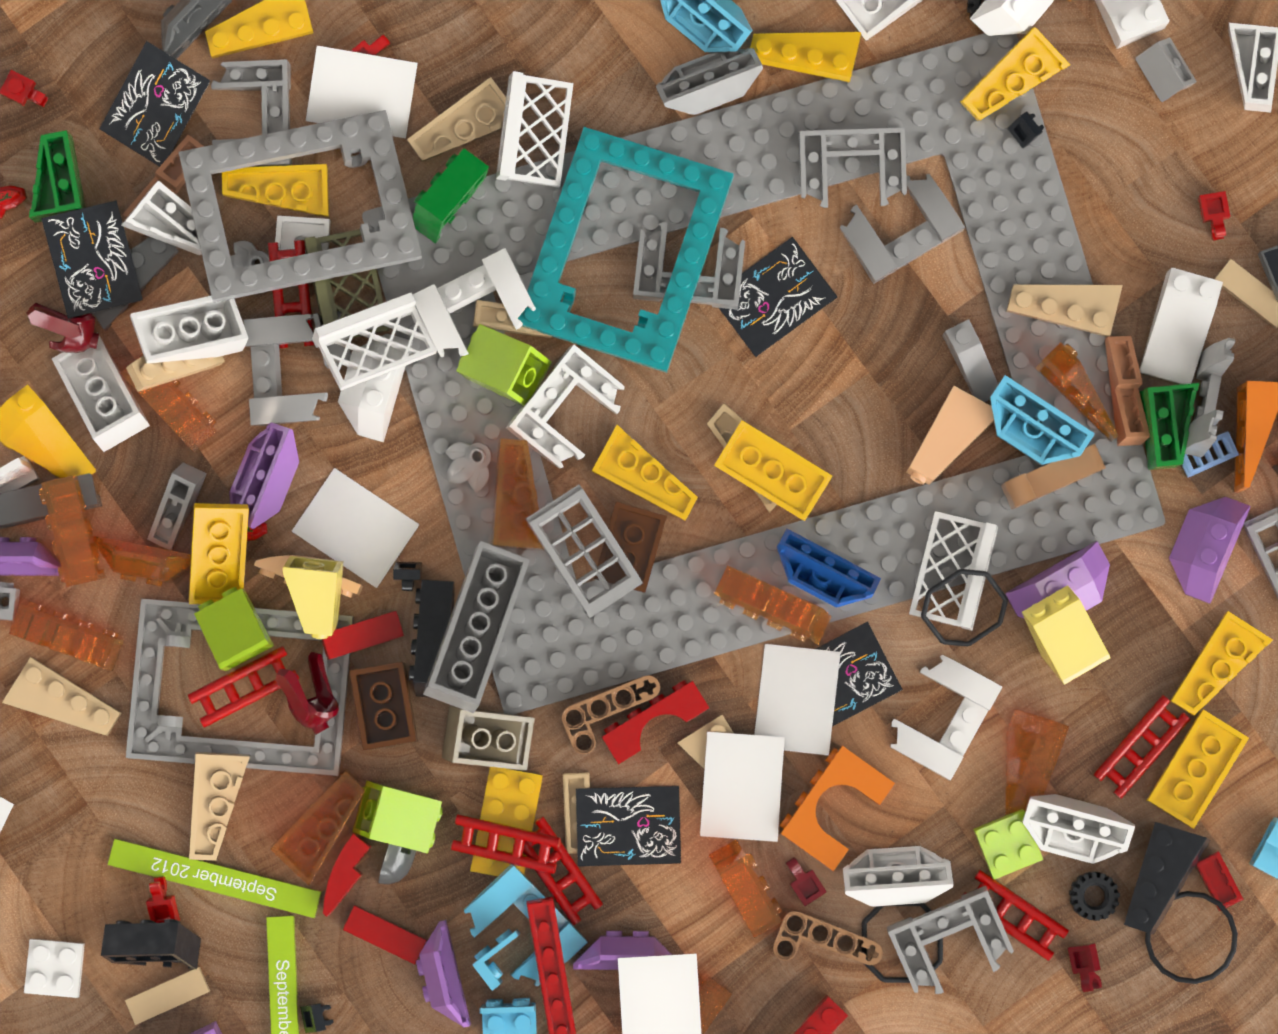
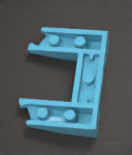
M510 864L464 909L465 914L471 912L475 925L474 928L470 929L471 935L476 937L512 904L529 919L526 901L546 897L515 865ZM555 907L565 964L588 942ZM534 951L511 976L519 980L521 975L536 980L534 985L539 986L540 980Z

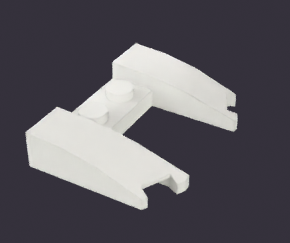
M506 248L482 259L484 265L439 288L433 284L413 294L416 301L415 306L441 357H444V349L459 348L460 356L469 354L450 313L497 290L516 330L523 325L518 317L525 308L529 307L532 311L535 310V306Z
M575 345L570 346L555 364L551 373L506 427L507 430L559 469L563 467L561 461L574 455L577 460L585 456L583 452L546 423L574 386L580 387L615 414H618L621 407L614 405L617 389L624 390L625 387Z
M941 655L940 659L943 662L931 670L925 666L920 670V673L959 694L964 699L939 743L893 719L891 727H898L897 744H891V748L947 780H951L988 710L991 709L1001 691L1002 686Z

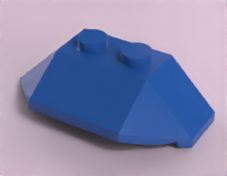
M787 528L777 545L788 582L836 608L872 598L881 580L880 577Z

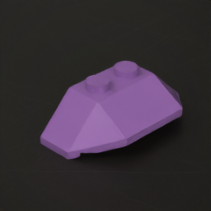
M272 422L266 426L267 429L260 432L249 443L229 492L230 504H248V527L251 529L256 528L280 512L299 464L293 430Z
M1223 497L1189 509L1169 556L1185 595L1211 604L1251 506L1228 497Z
M0 537V576H69L70 571L44 544L36 542V538L21 537L20 542H9V538Z
M1095 541L1011 589L1005 595L1016 615L1024 618L1022 611L1068 585L1080 599L1085 610H1088L1102 602L1110 564L1098 541Z
M441 920L420 952V959L416 960L418 973L420 976L424 975L427 985L422 987L426 1002H431L433 1009L459 1025L468 1027L471 1025L447 920Z
M606 931V936H600L573 963V969L618 970V958L672 954L655 936H649V931H633V936H622V931Z

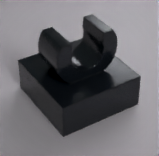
M1028 112L1020 115L1007 128L1023 149L1043 133L1042 130L1044 129L1043 125L1038 126L1033 120L1035 114H1029Z
M395 562L393 580H402V591H413L414 580H420L422 575V562Z
M318 1003L300 1007L305 1033L326 1030L325 1026L334 1023L333 1019L324 1020L323 1012L331 1009L330 1005Z

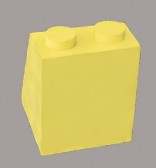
M290 556L283 567V575L304 633L311 634L313 638L326 639L327 636H332L338 625L344 561Z
M1068 585L1022 611L1041 657L1064 685L1110 658L1080 599Z

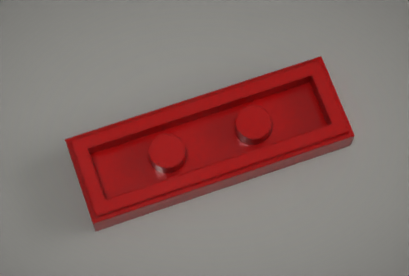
M392 611L335 629L332 636H327L326 639L321 640L327 660L402 637L404 634L397 611Z
M354 905L343 928L344 931L414 965L427 941Z

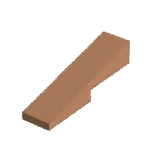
M187 135L157 169L152 181L122 214L123 222L157 181L161 182L174 194H177L185 184L179 152L204 146Z
M1107 337L1105 345L1117 446L1142 445L1150 437L1139 393V387L1143 382L1132 337Z

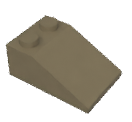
M449 705L441 758L452 763L527 771L535 718L484 709H476L474 713Z

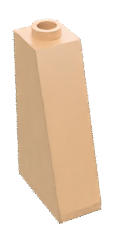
M953 386L906 473L911 475L910 478L918 484L924 485L926 483L930 485L994 422L992 406Z

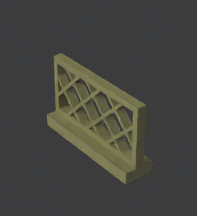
M358 229L315 238V236L304 238L306 254L323 251L321 245L323 243L333 242L339 247L346 246L351 238L362 236L361 231ZM346 239L343 244L338 241ZM376 269L370 270L365 279L353 273L345 275L339 284L331 279L312 282L322 326L342 319L344 316L352 315L348 310L355 300L367 308L373 307L376 301L378 305L383 303ZM349 275L362 282L355 294L342 287ZM370 276L372 277L373 284L368 282ZM331 285L336 288L333 293H332ZM365 285L375 291L376 297L371 304L358 297ZM339 290L352 298L345 310L334 302V297ZM337 311H339V312L342 313V315L340 316L339 319H338ZM382 325L377 327L375 334L386 332L390 329ZM358 334L353 336V338L362 337V335Z

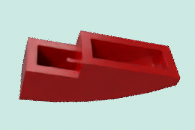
M356 833L352 834L343 847L330 874L323 905V914L326 917L331 915L363 875L355 867L372 846Z

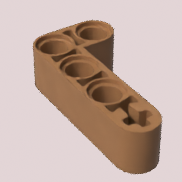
M1093 444L1086 447L1079 457L1049 463L1027 474L1025 473L1006 481L1001 487L1013 510L1093 475L1106 467L1096 445Z
M643 676L567 707L562 713V722L574 750L583 755L591 753L595 749L596 739L590 724L654 699L660 692L658 680L653 676ZM647 680L650 684L654 683L656 685L652 695H648L647 692L640 693L639 696L642 699L636 701L635 693L630 687L636 684L637 690L643 688V682ZM622 690H626L631 694L630 703L624 706L616 701L617 693ZM597 700L605 702L607 707L605 713L599 716L591 711V705ZM572 710H577L581 713L582 719L578 725L573 726L567 722V714ZM581 735H588L591 738L592 744L587 750H580L577 747L576 741Z
M795 910L785 915L773 946L775 956L783 961L794 958L802 939L866 965L877 964L883 955L881 946L874 940ZM793 915L801 917L803 921L802 927L796 931L789 929L787 926L788 918ZM818 925H823L828 930L827 937L821 941L816 940L812 935V930ZM842 935H848L853 940V945L849 950H842L837 945L838 939ZM857 940H862L863 942L860 946L866 949L874 945V950L878 953L877 957L872 956L870 960H867L866 954L859 950L858 956L853 955L857 948ZM781 941H789L793 945V951L790 955L783 956L778 952L777 947Z

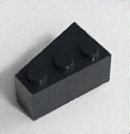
M166 919L164 923L141 920L140 923L134 924L129 921L119 920L116 921V924H105L100 956L114 964L146 966L147 962H163V967L172 968L173 962L184 963L188 966V969H197L201 938L175 919Z

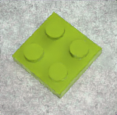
M1023 809L973 829L994 880L1043 860L1037 843L1023 824L1025 815Z

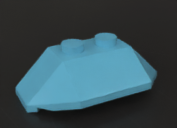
M660 0L665 19L704 52H736L753 31L742 9L732 0Z
M1006 375L990 397L996 435L1041 465L1081 456L1095 434Z

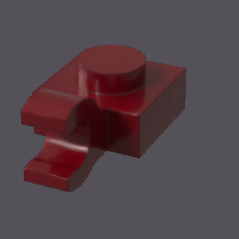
M795 857L786 862L789 870L796 878L789 884L804 907L827 893L812 869L805 873Z
M1095 943L1068 947L1073 974L1080 973L1082 991L1089 992L1102 988L1101 979L1095 973V971L1101 970Z

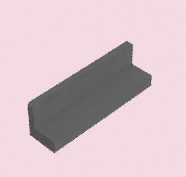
M83 474L0 493V529L102 507L101 497L96 494L92 474Z

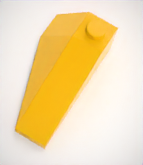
M28 384L0 407V442L3 446L10 450H15L25 456L27 460L44 467L48 472L60 479L88 473L93 475L96 472L94 466Z

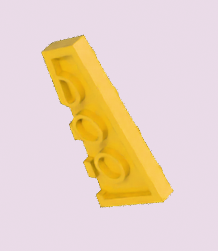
M263 0L205 31L212 59L314 33L305 0Z
M1033 27L977 83L960 103L977 121L1008 104L1011 100L1026 93L1029 89L1052 77V75L1070 66V64L1039 30Z
M861 32L753 34L750 48H754L763 65L850 82Z
M327 164L246 167L222 172L223 196L329 218Z
M616 425L592 472L686 521L698 497L645 451L641 445L625 433L621 427Z
M1227 611L1170 701L1189 714L1195 715L1237 673L1250 663L1257 654L1267 647L1273 639Z

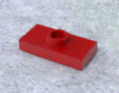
M1219 851L1198 861L1195 867L1211 897L1219 900L1225 908L1244 900Z

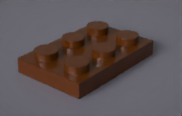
M616 502L608 529L643 582L633 590L645 593L667 516ZM605 542L598 566L614 556ZM618 561L601 571L607 583L615 584L627 576ZM595 575L594 579L599 580L597 575Z

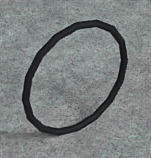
M1184 891L1178 893L1174 900L1186 896L1204 898L1217 905L1228 918L1232 931L1231 951L1224 964L1210 975L1196 979L1179 977L1166 970L1157 960L1150 942L1151 934L1147 932L1145 933V944L1151 961L1162 974L1177 982L1198 984L1214 979L1228 968L1236 953L1238 932L1233 916L1219 900L1206 893Z

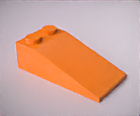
M1246 381L1237 387L1235 447L1239 455L1235 457L1234 492L1239 493L1250 488L1278 412V382Z

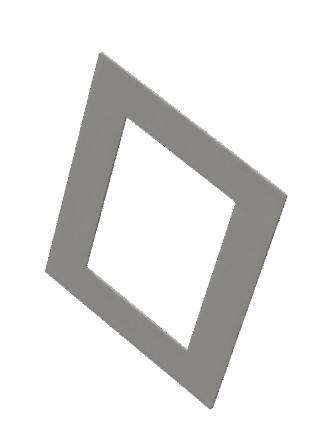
M985 33L855 70L852 72L850 82L827 78L621 138L733 173L734 177L720 216L721 218L801 195L799 131L905 127L906 164L937 155H942L945 158L1011 379L1094 432L1095 434L1087 447L1093 444L1096 445L1106 468L1012 510L1001 485L1017 476L1027 474L1047 465H1041L1025 455L932 482L930 485L925 484L811 517L805 521L801 520L654 563L645 593L632 590L589 618L525 520L551 503L553 497L540 454L506 429L507 425L523 406L459 374L456 371L459 360L462 357L459 354V348L444 349V357H441L437 351L434 355L406 365L405 369L464 575H466L472 555L479 541L530 559L492 667V673L504 713H521L913 599L935 511L998 526L987 571L991 576L1081 550L1095 541L1102 544L1165 524V517L1151 471L1148 470V462L1143 445L1117 446L1105 345L1107 337L1006 312L1013 285H1093L1033 88L978 121L960 103L977 83L1019 42L1017 34L988 36ZM1028 112L1029 114H1035L1033 120L1038 126L1043 125L1044 129L1042 130L1043 133L1023 149L1007 128L1020 115ZM575 151L564 154L561 185L559 188L509 179L506 181L496 179V174L486 176L469 201L463 204L454 214L456 218L451 224L447 223L442 228L441 238L436 244L416 230L422 259L377 268L386 302L410 292L413 295L433 284L439 288L484 265L482 259L506 248L519 275L533 272ZM878 155L827 157L828 187L879 172ZM556 156L555 158H553V160L555 161L556 164H557V157H558V156ZM547 159L534 162V165L537 167ZM550 162L539 169L545 179L555 180L556 170ZM601 162L567 262L638 242L640 230L644 229L647 236L660 231L659 223L668 222L667 233L688 227L700 192ZM529 164L515 168V174L527 175L532 171ZM535 173L531 175L533 177H538ZM416 197L408 199L412 218L416 207L414 203ZM382 206L363 212L364 224L368 223L369 229L376 228L378 221L385 220ZM493 292L478 299L496 302ZM476 301L450 313L466 349L470 344L472 334L477 330V328L473 327ZM408 315L401 318L398 325L413 330L415 322L412 316ZM397 330L395 332L396 336L410 340V335ZM413 337L412 349L417 351L428 349L424 341ZM464 442L472 445L480 442L486 444L492 452V460L488 465L490 478L486 485L478 492H474L468 480L462 483H452L447 479V471L453 460L448 457L446 450L454 443ZM476 451L474 453V458L477 461H480L482 459V454ZM558 516L542 526L550 541L563 533ZM939 519L937 531L942 538L956 530L951 521ZM955 522L958 528L964 525ZM969 526L960 531L967 544L978 538L980 528ZM786 528L880 577L881 580L872 598L836 608L789 583L777 549V545ZM958 533L944 541L951 554L965 546ZM935 534L934 542L939 540L937 534ZM565 540L554 546L563 561L570 557ZM942 543L932 548L930 554L935 564L949 556ZM976 544L970 547L973 553L975 551ZM967 549L955 556L954 559L959 567L964 569L972 563L973 557ZM929 559L927 568H929V567H931V566L933 565V564L931 563L930 559ZM952 559L938 566L944 578L958 570ZM571 563L567 567L576 579ZM936 569L925 574L924 582L929 589L942 581ZM960 575L950 581L948 585L951 588L966 582ZM600 580L580 585L588 600L605 590ZM944 585L937 591L947 589V587ZM922 586V589H921V593H920V594H922V593H924V592L926 591V589L924 588V586Z

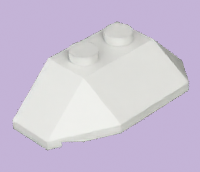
M985 0L970 20L988 36L1026 34L1054 0Z
M385 334L381 337L390 339L391 335ZM394 336L392 341L405 346L409 342L408 339ZM373 340L368 350L383 355L387 345ZM390 346L386 357L397 361L403 358L405 352ZM352 351L350 362L359 365L363 354ZM366 356L362 366L374 370L379 367L381 361ZM405 366L341 390L338 403L357 435L384 442ZM348 367L344 381L353 378L357 370Z
M1057 794L1030 797L1023 818V824L1041 850L1092 864L1127 851L1135 828V824L1106 807Z
M921 846L867 849L843 868L845 894L872 907L926 903L953 888L950 861L945 858L942 859Z

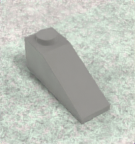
M968 319L946 330L942 336L972 395L986 402L990 400L998 383L983 346Z
M184 462L172 472L147 540L170 551L173 549L199 495L207 473Z

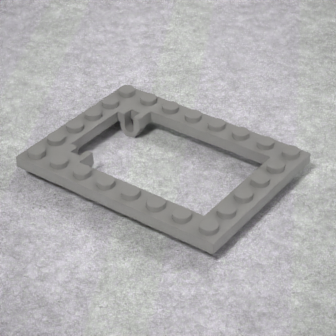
M386 110L179 152L213 303L422 259ZM339 148L341 149L344 165L349 168L365 165L368 160L371 161L385 220L378 221V226L369 229L368 223L361 224L360 231L363 242L233 269L212 181V174ZM360 152V154L356 156H351L352 153Z
M141 599L126 758L195 764L196 752L249 754L250 757L246 768L339 776L351 653L327 660L323 647L324 666L332 694L338 702L339 711L336 716L327 722L329 728L315 735L314 747L182 736L183 717L158 715L165 646L190 648L192 630L202 631L194 613L200 611L198 606L201 604ZM255 608L268 635L271 637L322 641L321 639L311 637V634L304 633L296 611ZM339 615L338 625L335 629L353 624L354 617Z

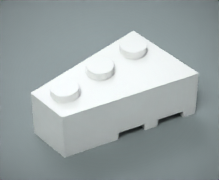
M1229 23L1228 32L1244 110L1271 113L1278 64V27Z
M159 181L150 188L121 225L199 256L202 254L191 207Z

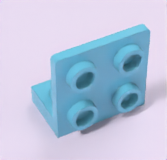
M508 929L496 939L498 944L491 949L487 945L474 956L477 961L472 964L492 991L502 983L503 980L500 977L503 975V972L494 961L490 964L487 960L519 936L520 932L518 929L513 933Z
M514 998L513 1003L503 1004V999H487L486 1004H482L480 1007L483 1034H537L536 1002L530 1003V998Z

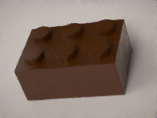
M405 662L351 670L350 677L363 750L417 742L418 736Z

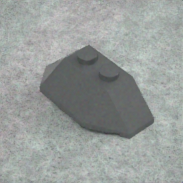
M180 0L175 6L171 5L163 14L164 18L161 20L162 51L178 59L233 0Z

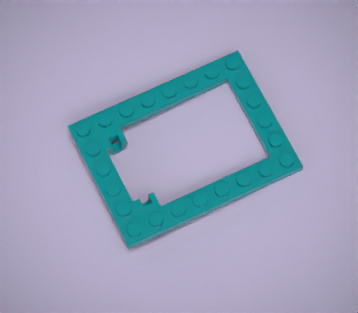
M584 127L527 290L535 310L532 311L529 307H526L520 314L518 319L522 322V327L667 373L734 174ZM601 162L700 192L659 313L657 315L640 309L638 314L639 321L637 326H634L633 332L569 313L575 300L576 289L559 283Z

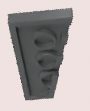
M149 237L130 250L141 292L153 277L157 276L179 252L176 246ZM129 304L93 312V314L106 331L119 314H122L128 308Z

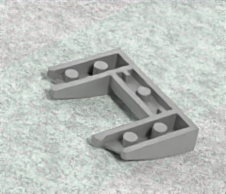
M287 59L221 63V66L226 68V72L220 83L213 80L211 84L212 90L261 91L262 135L290 129L289 90H291V64ZM239 139L212 140V144L215 145ZM292 158L251 167L292 165Z
M905 127L798 132L801 198L805 199L806 194L821 200V207L828 208L827 157L878 155L880 206L889 204L887 198L899 191L902 192L903 196L907 194Z
M926 174V180L910 181V176H907V190L926 219V222L889 244L883 245L857 205L853 206L850 211L854 216L848 226L841 225V232L873 284L965 229L961 219L930 174Z
M668 222L659 223L661 230L647 236L644 229L640 230L633 291L634 299L660 302L664 298L672 275L670 272H663ZM720 228L715 277L700 276L691 303L738 310L745 241L742 240L738 245L726 238L728 230L725 228Z
M312 314L244 320V327L248 335L245 346L251 347L254 399H249L251 425L265 426L271 422L286 424L320 420V417L314 415L313 412L318 399L327 401L328 393L282 396L279 345L313 341L314 333L307 322L313 318Z
M1227 338L1212 344L1200 355L1195 379L1203 380L1199 390V396L1203 398L1201 406L1196 408L1194 421L1189 425V437L1185 454L1202 458L1217 439L1216 424L1219 420H1222L1224 411L1215 409L1222 375L1234 360V353L1230 350L1235 343L1233 338Z
M986 886L961 896V899L914 919L909 917L887 927L888 934L914 993H918V985L935 986V994L944 993L924 945L967 927L974 926L993 972L1000 968V964L996 960L1006 949L1011 954L1014 952Z

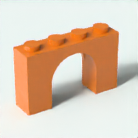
M841 746L839 749L835 747L832 749L829 756L825 759L829 763L823 772L818 769L810 781L813 786L808 794L804 791L795 802V805L798 806L793 815L787 813L779 825L782 828L781 835L832 871L836 869L849 849L824 832L818 824L816 805L822 793L836 785H848L858 790L877 805H880L895 784L844 746Z

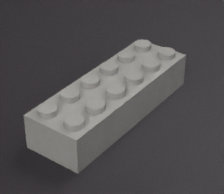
M479 541L472 555L423 695L471 713L476 711L482 699L530 559Z

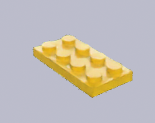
M741 420L714 465L803 521L807 519L833 477L830 473Z
M194 503L189 604H203L211 599L215 603L223 598L222 593L233 587H236L237 590L244 589L248 504Z
M1204 709L1201 710L1147 798V801L1194 829L1249 737Z
M490 767L480 819L533 831L543 775ZM478 830L475 845L487 847L489 832ZM499 835L497 850L512 853L514 839ZM473 855L470 871L499 876L510 864ZM515 865L523 874L525 873L526 867Z

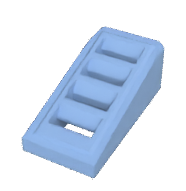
M1228 431L1218 435L1212 445L1218 459L1214 460L1210 450H1208L1204 455L1207 460L1205 465L1201 457L1193 456L1198 468L1193 469L1187 456L1188 454H1185L1182 468L1187 478L1239 455ZM1222 440L1224 447L1228 453L1225 456L1218 443V441Z

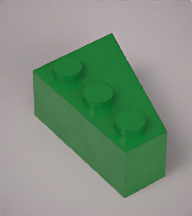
M465 148L458 155L454 153L449 158L444 172H437L430 182L431 187L427 191L422 190L414 201L416 204L413 214L415 229L435 244L441 238L442 228L447 223L451 224L456 218L454 214L463 204L469 201L485 180L489 169L488 165Z

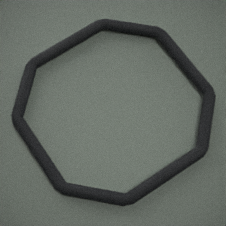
M959 569L926 592L921 618L940 643L968 647L1002 625L1008 598L988 572ZM961 574L985 576L1003 600L998 622L969 641L944 639L926 616L931 594Z
M925 903L903 904V905H888V906H920L926 913L932 911ZM876 906V907L863 919V921H862V936H863V937H866V938H867V923H868L884 906ZM943 938L938 940V960L933 964L935 970L943 961ZM862 947V952L866 954L867 959V949ZM864 964L884 983H910L908 977H884L873 965Z

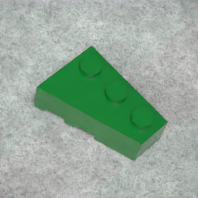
M67 130L41 135L36 164V179L32 191L33 200L29 212V218L35 223L42 222L41 218L86 208L73 136Z
M1199 383L1149 387L1139 392L1150 437L1145 441L1148 470L1175 468L1183 465L1189 437L1188 430L1191 416H1193L1194 412L1193 405Z

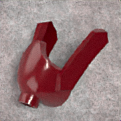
M36 302L26 312L30 324L64 336V339L60 342L49 341V348L66 353H80L89 348L97 349L99 333H94L96 318L92 313L68 318L67 315Z
M311 651L308 655V665L316 697L306 699L296 674L291 670L280 669L276 674L275 681L286 695L289 710L302 726L312 729L315 735L329 728L327 722L337 715L339 705L330 688L323 655Z

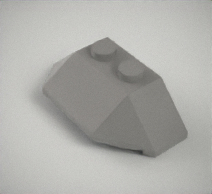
M754 48L739 49L736 52H712L674 67L665 76L663 81L657 84L656 89L665 107L697 115L743 97L762 71L763 66Z

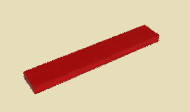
M553 897L526 901L549 1034H576Z

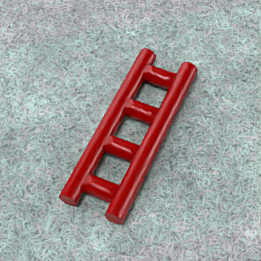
M304 240L294 241L295 249L279 250L278 242L268 243L269 262L306 254ZM309 283L296 285L299 289V302L284 303L283 288L272 290L275 317L295 312H301V315L312 314ZM311 319V320H308L307 322H308V324H309L311 330L313 331V324H312V319ZM313 341L304 342V346L315 345ZM281 344L279 348H288V344Z
M284 646L188 694L190 702L194 704L200 701L207 714L199 718L204 728L281 689L275 680L264 685L257 671L269 664H272L276 674L280 669H286L281 658L288 655ZM295 669L292 670V672L296 674L297 678L300 679L297 671ZM248 676L254 691L240 697L233 683ZM224 688L230 703L216 710L209 695Z
M1164 695L1159 698L1093 774L1100 782L1106 776L1118 786L1113 793L1120 799L1127 794L1191 720L1185 713H1182L1177 718L1167 710L1166 707L1171 701ZM1158 716L1171 726L1161 738L1148 728ZM1141 736L1153 746L1144 758L1131 748ZM1123 756L1136 766L1126 778L1114 769V766Z
M457 815L455 824L464 826L462 840H453L451 850L551 874L555 873L557 864L548 862L550 848H559L561 838L464 815ZM474 829L489 832L487 847L472 844ZM499 835L515 838L512 853L497 850ZM525 841L540 844L538 859L523 856Z
M544 816L535 821L539 828L535 832L557 837ZM525 841L523 854L526 857L538 859V855L532 848L537 843ZM560 842L559 848L552 847L554 851L549 854L548 862L556 863L561 860L569 873L556 882L550 873L539 870L535 871L574 926L581 921L577 912L589 904L596 910L603 903L564 845ZM576 882L584 895L571 904L562 891Z
M979 870L974 879L980 882L977 889L986 886L988 890H992L1003 898L996 910L1006 933L1049 961L1054 952L1048 946L1056 934L1064 939L1069 929ZM1011 904L1025 913L1017 926L1003 918ZM1034 919L1047 928L1039 942L1025 933Z

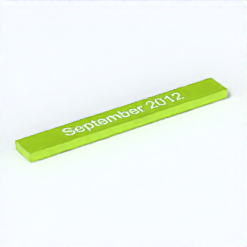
M114 839L107 864L152 877L165 876V879L168 881L311 918L316 917L322 894L321 891L201 860L189 859V857L119 839Z
M294 916L266 917L271 1034H299Z

